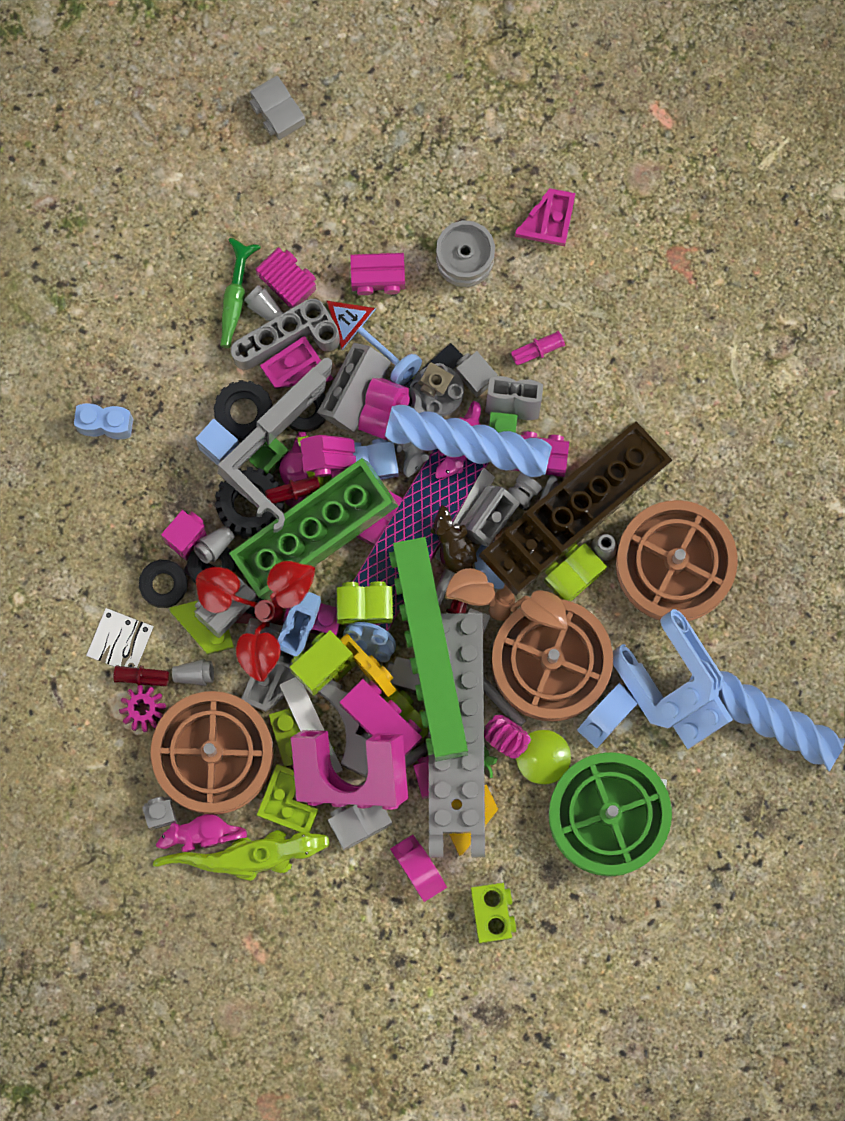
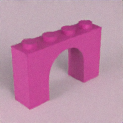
M302 730L291 737L297 801L307 802L310 806L332 803L333 807H344L348 804H355L357 808L382 806L384 810H393L408 799L403 734L377 733L366 740L368 776L364 785L349 784L336 774L330 759L328 731Z

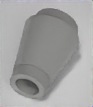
M259 285L244 299L249 309L267 321H271L283 314L267 289H262Z
M223 526L197 540L194 551L204 563L215 562L235 536L227 526Z
M603 534L597 536L592 541L591 550L601 561H609L616 556L618 545L611 535ZM607 541L610 543V547L605 548L601 543Z
M201 659L173 666L174 683L206 686L207 683H213L214 680L213 664L211 661Z

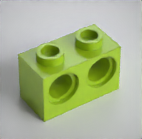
M504 883L471 887L478 943L512 939V933L517 931L515 917L509 916L507 905H512L510 888L505 889ZM494 891L499 895L500 902L497 906L490 907L486 905L484 895L487 892ZM492 919H499L503 922L504 930L501 934L495 935L489 931L488 923Z

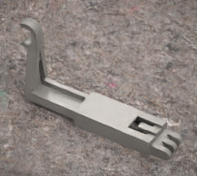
M324 358L257 421L256 429L218 464V474L258 508L257 517H262V514L268 511L279 520L278 523L274 524L273 533L283 528L284 514L238 468L265 442L269 445L325 391L326 379L331 375L332 360L330 358Z

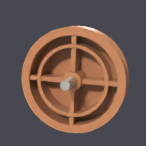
M683 500L660 502L640 512L625 529L616 554V574L623 593L639 611L660 621L661 617L673 609L681 612L687 621L701 618L714 610L732 587L738 565L735 541L725 523L706 507Z
M562 600L566 610V630L555 629L534 622L527 618L519 608L503 623L493 646L492 673L499 692L515 710L527 717L540 721H563L584 713L601 697L612 673L613 650L605 628L590 611L567 600Z
M200 692L175 703L160 719L151 742L152 768L162 789L182 807L201 814L219 815L242 808L261 792L273 766V742L263 718L249 703L237 696L224 692Z

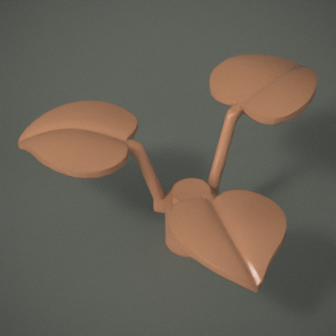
M509 527L502 528L500 533L496 534L495 540ZM471 568L458 571L448 584L445 594L446 599L459 600L476 606L489 604V614L496 620H506L511 611L515 612L520 606L522 613L530 620L551 628L566 630L565 606L562 600L553 593L538 590L532 593L531 598L523 596L515 603L514 594L506 585L495 593L494 584L488 582L487 576L482 571Z

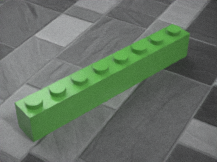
M422 537L393 543L394 552H389L392 568L398 569L399 578L394 579L397 595L403 594L404 604L399 605L402 621L408 620L410 630L405 631L407 648L413 647L415 655L414 658H410L412 673L418 674L420 684L415 685L418 701H424L425 711L420 712L423 728L429 727L431 738L426 739L428 754H434L435 762L468 756V748L426 538Z

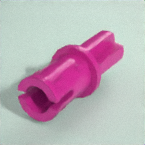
M556 331L538 340L534 338L533 342L513 350L511 356L516 365H521L537 357L542 359L544 354L564 347L565 343L561 333Z

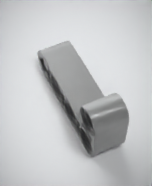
M308 299L235 341L231 347V354L238 368L248 370L284 350L304 336L311 335L317 346L321 350L328 352L338 347L340 336L336 324L323 303L317 299ZM312 310L320 312L317 318L307 317V314ZM293 323L297 325V328L292 332L284 330L287 324ZM325 332L334 334L330 340L320 338ZM265 337L274 338L270 345L261 344L262 339ZM253 344H256L258 349L257 352L255 351V348L252 346ZM243 351L246 354H248V356L245 358L242 355H240V353Z

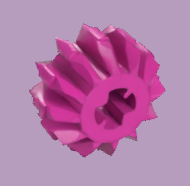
M139 685L137 695L129 689L127 692L131 699L121 698V702L128 707L119 709V713L123 715L129 714L123 719L124 724H129L133 721L131 726L133 731H136L141 724L142 731L148 732L147 723H151L156 729L158 724L154 719H161L163 717V714L159 713L158 710L166 709V704L158 703L163 696L160 693L153 696V687H149L146 694H144L143 686ZM143 702L147 707H150L149 711L145 710V715H141L139 711H136L137 707L140 708L139 704Z
M495 715L485 726L484 738L486 741L510 758H519L528 748V744L531 741L530 736L522 727L503 715Z

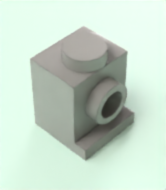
M170 796L148 800V803H145L144 807H142L148 829L151 831L169 826L172 823H178Z

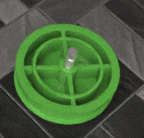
M599 753L575 763L563 774L557 783L549 804L550 830L559 850L578 868L601 876L624 875L647 864L663 847L672 821L670 797L661 778L641 760L622 753Z

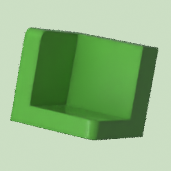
M275 438L269 445L265 442L249 458V461L257 469H263L266 474L270 473L272 475L280 467V462L289 452V449Z

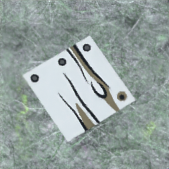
M106 608L86 656L114 667L119 665L137 668L154 626Z

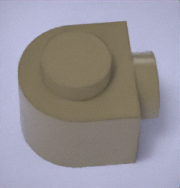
M430 362L418 381V384L421 386L420 391L432 398L435 395L442 396L454 375Z

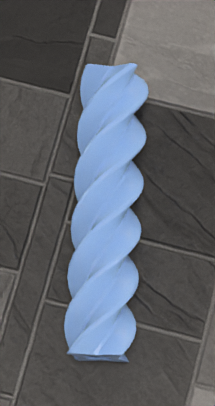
M407 405L392 406L385 432V437L397 444L411 442L421 450L431 451L438 449L449 457L464 455L474 463L485 464L491 462L501 470L518 468L521 473L529 477H538L543 474L545 476L552 449L548 442L539 438L524 439L521 435L511 431L498 433L487 425L471 426L462 419H444L441 415L431 411L418 413Z
M720 671L723 676V682L718 697L736 722L752 724L755 731L760 735L770 738L776 737L783 748L790 751H800L808 762L818 765L824 764L828 772L831 770L843 750L845 738H839L829 727L815 725L804 713L790 711L782 701L775 698H766L757 687L741 684L740 680L732 673Z

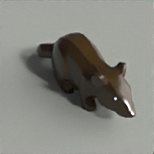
M441 505L435 517L434 526L430 530L432 534H437L441 563L447 570L455 574L463 569H473L472 565L477 562V557L473 544H466L463 539L468 534L467 528L464 524L459 526L458 523H455L453 525L449 510Z

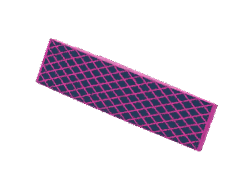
M438 449L431 452L429 459L421 468L353 581L359 583V586L362 587L370 586L371 582L378 581L386 582V586H392L393 621L392 623L375 625L388 632L400 613L399 605L404 604L403 594L397 595L394 582L395 578H399L398 569L392 568L389 552H394L393 543L425 537L431 563L440 547L437 534H432L430 531L434 526L435 517L440 506L443 505L449 510L452 522H454L483 468L486 469L489 462L477 464L467 458L464 462L462 473L437 479L435 476L436 469L445 460L446 455L441 457L439 455L441 451Z

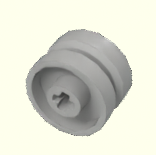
M462 220L450 224L442 231L437 240L436 264L439 273L446 281L456 286L471 287L480 284L489 276L494 264L495 244L492 235L484 226L474 221Z

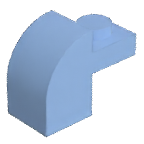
M619 683L591 712L577 731L595 748H598L638 703L633 695Z

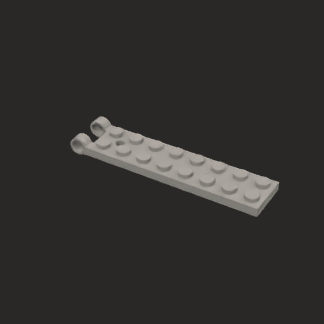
M483 613L441 614L468 756L435 762L434 754L429 755V858H443V834L471 833V857H485ZM428 727V738H431ZM454 800L462 802V807L459 810L452 808L451 803Z

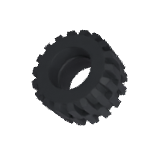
M247 467V470L242 471L239 468L264 496L266 490L280 486L278 481H275L270 473L266 474L263 469L253 470V467ZM221 481L219 491H216L215 495L216 510L223 526H227L235 536L238 534L243 539H248V537L254 536L277 519L268 511L264 512L262 517H257V515L244 517L238 514L234 508V502L240 493L228 482ZM284 501L274 503L283 513V509H285Z

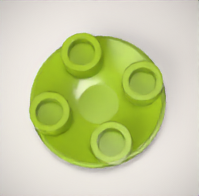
M537 730L528 734L531 739L528 748L519 758H516L518 769L525 778L533 783L543 785L555 783L569 769L571 762L570 748L564 738L553 731Z

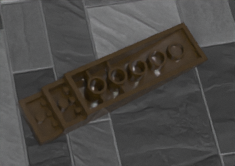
M637 421L634 422L527 510L519 520L485 548L479 557L510 591L517 596L669 465L672 459Z

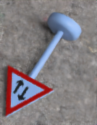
M327 300L331 317L338 328L342 350L358 332L395 365L390 376L392 382L403 386L415 376L422 364L419 356L409 354L399 360L362 327L376 308Z

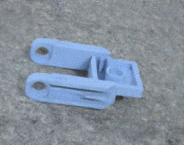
M673 609L661 617V625L692 673L693 680L685 683L664 698L643 664L638 663L633 653L625 647V644L613 650V665L650 724L665 728L673 726L686 748L689 749L733 719L718 697L719 691L722 688V674L684 615L678 610Z

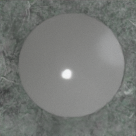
M436 363L435 365L454 375L442 396L435 395L432 398L420 391L421 386L418 384V381L426 368L418 372L410 388H415L420 392L421 407L425 411L435 412L443 417L451 414L459 407L464 396V386L460 376L453 369L444 364Z

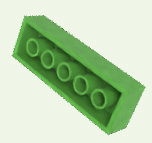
M361 458L284 513V526L280 531L273 533L274 524L279 521L276 519L229 554L257 596L268 600L273 591L268 587L267 578L270 570L277 563L293 561L315 567L399 505L370 463Z

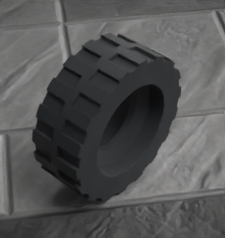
M238 380V382L229 383L226 388L221 389V393L215 399L216 403L213 409L215 420L237 438L239 442H242L256 429L257 421L273 407L268 392L261 385L254 384L253 381ZM239 399H249L257 407L255 419L248 424H239L231 417V407Z

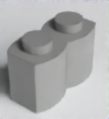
M278 75L250 91L252 100L249 103L257 115L261 113L266 121L263 122V125L270 136L275 134L278 140L306 124L303 113Z
M504 376L489 378L485 412L491 414V412L518 415L517 418L522 420L539 419L543 384L534 380L515 381Z
M354 805L348 809L345 806L339 807L330 813L332 818L328 819V823L343 851L392 825L390 817L386 810L382 809V806L357 808V805Z

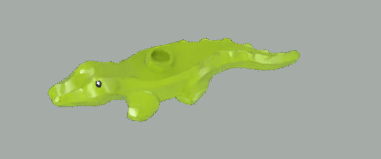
M275 830L268 834L265 839L251 841L248 837L237 839L224 851L217 853L182 852L155 859L153 866L183 863L209 872L228 873L237 878L251 881L254 880L258 872L266 870L286 873L292 867L289 859L309 858L327 848L330 843L328 836L323 834L300 832L289 839H285L286 834L283 831Z

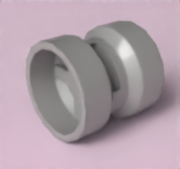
M520 473L516 478L514 487H510L507 491L519 501V508L527 510L531 505L532 497L538 495L542 487L531 477Z

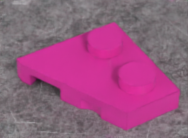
M549 188L522 225L516 229L515 237L565 246L576 193Z
M304 336L261 364L260 368L274 389L293 387L321 359ZM330 375L325 383L331 382L333 377Z

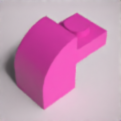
M413 834L390 848L423 902H426L447 888L433 862Z

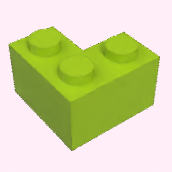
M331 630L326 634L320 633L312 641L311 644L313 646L305 653L302 651L291 660L290 670L292 674L313 696L332 679L338 682L356 666L353 653Z

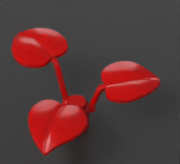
M293 561L277 563L272 567L267 578L268 587L273 591L270 595L271 600L253 602L235 595L240 588V580L229 569L212 567L201 571L197 575L196 588L198 599L206 610L213 613L225 612L230 608L232 600L255 608V616L258 620L262 621V624L255 629V635L245 633L240 636L236 645V656L240 666L255 680L260 682L266 680L268 674L276 666L281 651L276 637L267 632L261 633V631L265 627H269L270 623L278 622L282 618L283 608H292L303 601L314 579V566Z

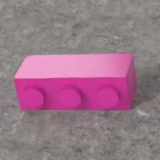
M362 679L339 702L340 706L371 737L377 733L403 734L404 753L406 756L422 740V737L419 735L422 730L411 719L406 722L399 715L402 710L392 700L387 703L380 696L382 690L373 681L367 683Z

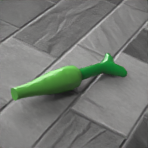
M229 238L228 241L234 249L236 261L232 282L226 287L223 298L222 337L220 346L223 348L231 347L232 337L244 303L245 290L242 287L246 260L261 248L257 244L245 246L233 238Z

